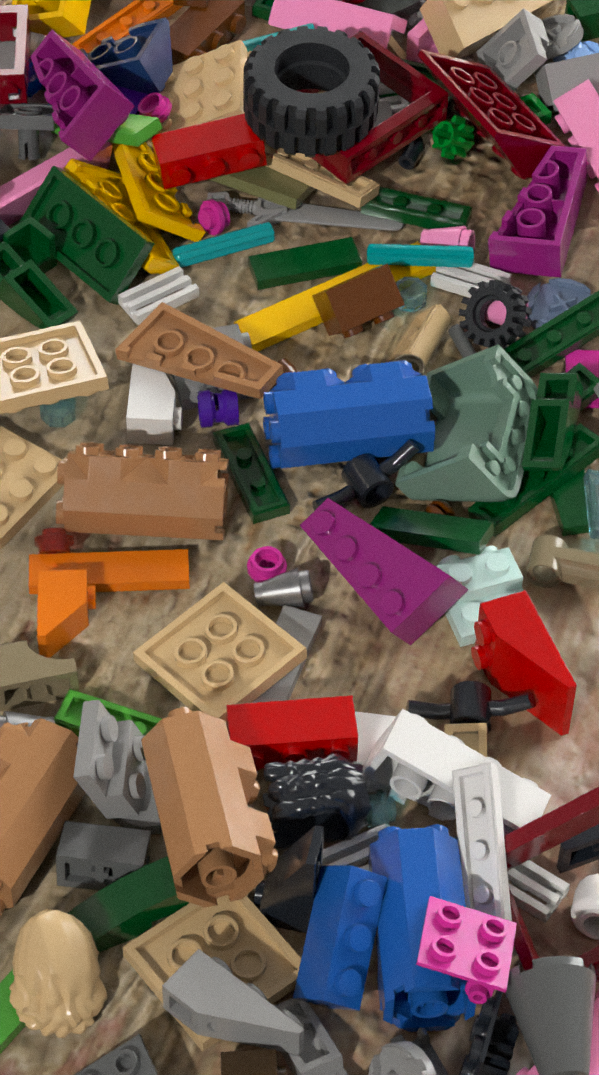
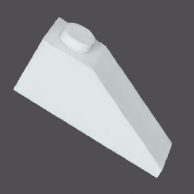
M132 364L126 415L127 443L173 445L175 430H182L183 408L176 407L175 390L165 372Z

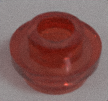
M47 528L42 530V535L34 538V545L38 547L39 554L71 553L70 547L74 545V537L66 534V530L63 528Z

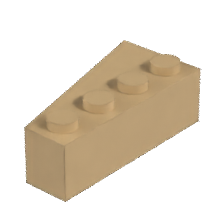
M427 0L420 8V11L439 54L460 59L474 53L478 48L486 44L523 8L539 17L555 0Z

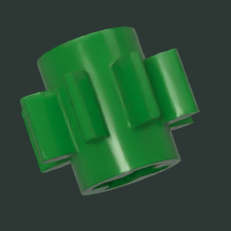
M454 115L452 119L446 118V120L438 123L432 130L434 141L432 147L441 150V157L453 160L455 155L464 158L466 157V152L475 144L473 135L475 128L465 124L466 118Z

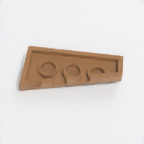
M163 302L115 349L118 360L261 399L263 392H268L276 383V379L283 374L282 364Z

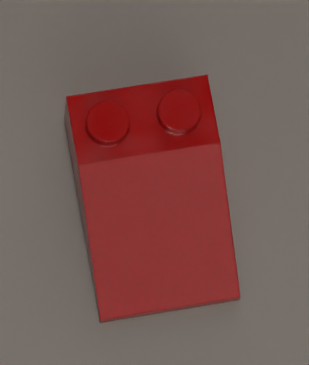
M526 590L480 603L478 621L474 623L476 641L475 646L471 648L472 659L478 670L483 669L490 684L508 697L532 692L535 697L536 706L527 711L560 736L569 734L577 685Z

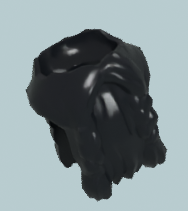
M336 753L327 755L325 758L302 759L298 762L290 760L286 763L272 762L264 765L265 780L273 782L268 785V791L263 794L264 805L270 808L267 814L269 815L270 823H272V830L278 831L274 833L275 849H289L315 825L324 827V842L329 843L336 840H351L362 828L368 825L367 816L372 807L365 782L363 765L348 760Z

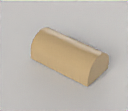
M441 304L431 306L414 315L389 357L388 362H393L400 355L413 354L420 357L426 367L451 323L449 313Z

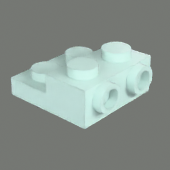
M486 546L481 554L465 559H460L457 555H450L443 558L436 566L468 589L445 612L460 647L474 644L476 641L474 623L478 621L480 603L524 591L522 588L523 575L509 547L498 550L495 546Z

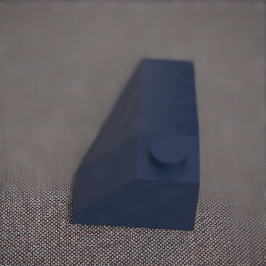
M166 17L130 27L128 31L130 35L115 41L112 36L107 37L89 53H86L84 49H80L114 85L146 94L162 92L165 88V83L173 72L170 26ZM37 79L34 84L37 90H46L45 86Z

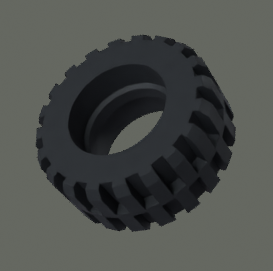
M298 26L297 30L290 31L289 28L281 30L277 36L270 35L261 42V45H257L245 62L243 111L245 112L246 122L262 141L266 139L268 146L276 150L282 148L286 154L295 156L296 153L305 154V157H315V154L324 153V156L334 155L336 150L342 149V151L350 149L354 146L355 141L359 143L366 137L368 131L376 123L380 85L378 63L375 61V57L367 47L364 48L361 41L355 37L348 38V35L343 31H328L327 27L317 26V29H308V26ZM301 89H318V90H323V91H327V92H323V93H302V92H298V91H296V90H301Z

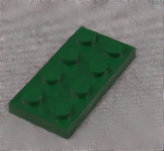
M52 166L20 220L22 222L31 216L52 232L55 237L56 259L105 300L118 305V294L128 289L155 245L154 242L62 168Z

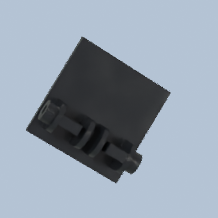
M497 990L494 996L487 999L482 1004L480 1014L476 1015L469 1036V1041L472 1044L469 1054H466L459 1075L508 1074L511 1065L509 1060L513 1058V1049L520 1028L517 1025L515 1016L507 1013L501 1014L500 1017L497 1016L503 994L502 991Z

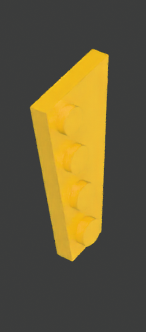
M144 142L137 147L111 143L137 220L143 226L150 229L158 228L194 242L201 240L206 232L201 224H193L189 219L193 212L187 203L178 202L174 196L178 191L177 188L173 187L164 190L154 153L148 144Z
M73 158L69 160L64 170L155 243L141 266L145 271L150 274H163L179 266L157 228H147L137 220L120 173Z

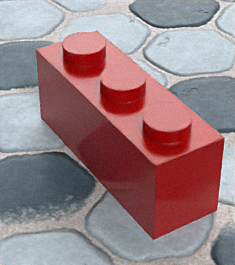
M245 113L159 133L151 137L155 162L164 190L267 165L264 140L262 141L247 124Z
M353 695L226 705V726L231 741L250 747L256 771L272 762L286 763L290 760L298 762L302 759L325 758L327 755L336 753L348 760L357 761L359 737Z

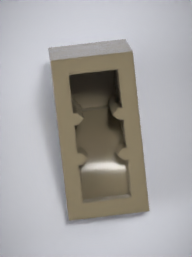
M27 640L0 644V711L63 699L69 689L79 692L78 673L74 658L53 659L41 656L28 647Z

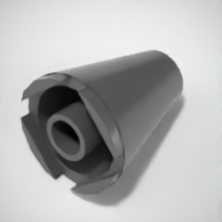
M551 956L532 960L533 969L520 973L519 965L509 971L508 985L505 993L538 1074L589 1075L596 988L594 966L590 964L586 968L584 960L579 957Z

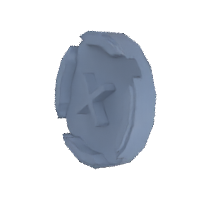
M549 279V283L542 286L539 283L527 295L529 300L528 307L532 309V314L527 315V319L531 321V326L537 329L590 296L591 290L585 284L572 279Z

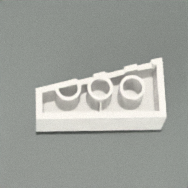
M404 709L399 712L374 744L363 766L368 790L372 782L380 784L382 788L390 791L389 799L404 804L407 798L427 806L429 809L428 815L444 821V819H456L452 770L493 762L498 765L504 836L541 817L551 797L549 793L540 789L533 781L521 778L502 767L497 760L483 756L466 746L459 738L447 735L428 724L423 717L411 714Z

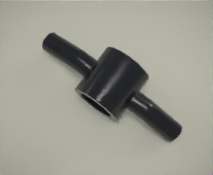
M409 439L390 458L381 464L371 454H362L353 458L345 465L341 473L342 479L347 486L337 492L314 500L312 502L314 511L327 498L340 506L347 504L355 498L364 508H374L382 504L390 497L394 490V484L389 476L404 466L420 450L419 447Z
M464 681L452 687L450 703L436 704L408 700L406 711L411 714H417L425 719H450V724L487 723L489 733L493 716H506L535 708L536 701L532 692L506 699L492 700V691L489 686L478 681Z

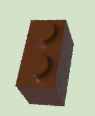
M388 264L370 269L312 295L328 336L342 333L344 339L364 331L362 324L373 319L376 325L395 317L393 310L405 305Z

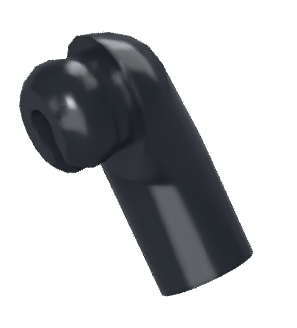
M421 136L406 145L398 161L402 168L407 170L413 169L424 152L425 144Z

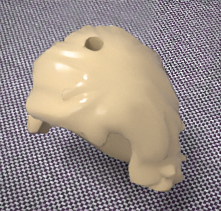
M50 908L38 912L19 929L12 961L14 981L9 987L11 990L9 996L10 1003L16 1009L19 1021L26 1023L25 1026L30 1030L40 1029L42 1035L46 1037L54 1033L57 1038H65L70 1033H84L88 1027L94 1024L93 1017L98 1015L108 998L104 984L99 977L101 973L97 959L99 951L96 948L93 936L83 923L72 914Z

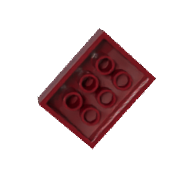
M422 49L417 54L439 86L449 93L448 97L455 104L454 109L474 124V131L492 144V151L506 159L511 165L510 170L519 178L524 180L532 178L533 172L551 145L566 147L490 66Z

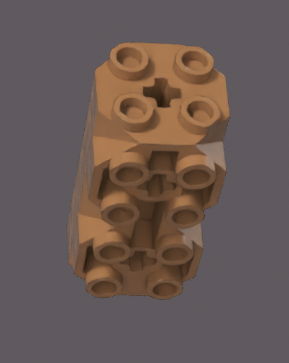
M81 442L80 445H76V450L68 452L67 458L64 457L63 461L59 460L57 483L64 485V493L62 499L57 500L56 524H64L65 532L223 540L226 528H218V526H223V520L227 518L229 473H221V470L228 468L229 459L221 458V450L198 449L195 455H182V448L159 447L158 450H155V455L143 454V446L121 444L115 448V451L104 450L103 443Z
M186 707L173 709L167 718L161 719L141 739L177 898L205 908L218 905L216 898L228 895L230 902L243 899L265 878L266 874L274 870L278 860V852L274 848L276 841L268 814L247 806L256 801L260 790L259 783L255 780L257 771L251 749L230 740L225 720L201 711L192 712L191 709Z
M42 718L34 720L30 727H28V722L17 725L6 722L0 728V916L5 909L14 908L63 830L65 821L70 819L86 793L73 777L77 753L76 744L79 737L73 731Z

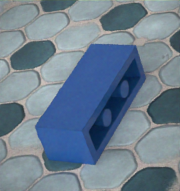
M352 865L321 866L295 985L294 999L329 1009L360 1011L387 882L386 876Z

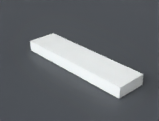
M487 762L452 770L457 837L466 907L512 921L498 765L493 762Z

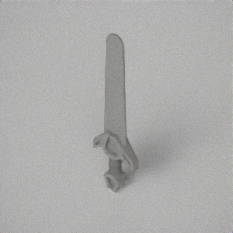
M227 192L208 193L207 200L213 199L223 202L229 212L232 210V212L235 211L236 213L238 211L243 214L245 212L246 214L248 212L249 214L253 213L255 217L247 222V227L264 222H270L271 225L280 222H295L398 231L404 225L397 221L361 214L360 211L301 203L296 210L260 197L254 202L253 200L251 202L250 200L246 201V199L244 201L240 199L239 201L236 198L232 200Z

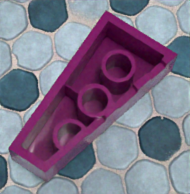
M51 30L30 57L39 82L46 88L44 96L46 101L53 107L54 112L51 115L54 123L59 125L61 129L58 132L61 141L91 162L119 125L127 120L129 113L135 106L79 49Z
M551 145L533 172L532 181L528 187L522 188L511 211L507 210L501 219L502 225L497 232L493 231L488 238L491 268L508 273L561 278L588 180L586 148Z
M329 498L300 524V527L389 631L410 646L468 591L465 586Z

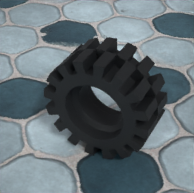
M489 280V283L485 281L477 283L479 288L471 287L468 290L472 296L470 298L463 297L461 303L466 304L467 307L466 310L459 309V316L465 317V320L460 322V326L468 330L464 334L467 338L473 339V343L488 348L499 344L505 349L507 345L516 342L517 337L522 338L527 334L522 329L524 326L530 327L531 321L526 320V315L532 314V309L525 306L529 300L527 296L521 295L522 290L511 284L496 280ZM501 301L506 307L505 321L499 328L491 329L485 323V311L490 303Z

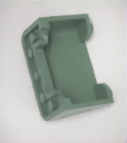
M497 344L427 372L426 376L433 401V409L430 411L438 418L435 426L434 451L428 452L424 468L414 461H410L399 469L395 483L402 493L411 500L503 502L517 496L524 472L522 461L532 399L537 398L538 389L532 379Z

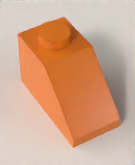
M87 569L38 571L37 640L39 655L51 658L89 626V610L96 609V586L88 585Z

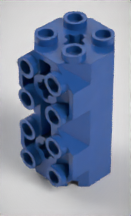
M406 360L359 365L353 369L352 378L346 382L337 378V373L330 368L293 373L287 372L276 379L277 385L268 392H263L266 415L270 414L269 417H263L265 439H271L273 444L269 446L271 468L282 469L350 461L362 454H371L374 458L389 457L409 439L419 447L420 450L417 453L434 451L435 422L434 420L430 421L429 410L433 409V401L427 376L413 370L412 364Z
M440 824L430 825L425 828L408 829L395 826L386 827L378 832V840L370 844L368 861L369 871L387 877L375 935L378 958L377 983L380 1010L383 1011V1021L394 1024L396 1027L408 1032H417L419 1028H425L426 1031L447 1030L455 1026L462 1013H464L465 1020L475 1016L476 1004L469 1000L465 992L467 981L418 966L416 962L429 896L466 907L458 840L449 836L448 828Z

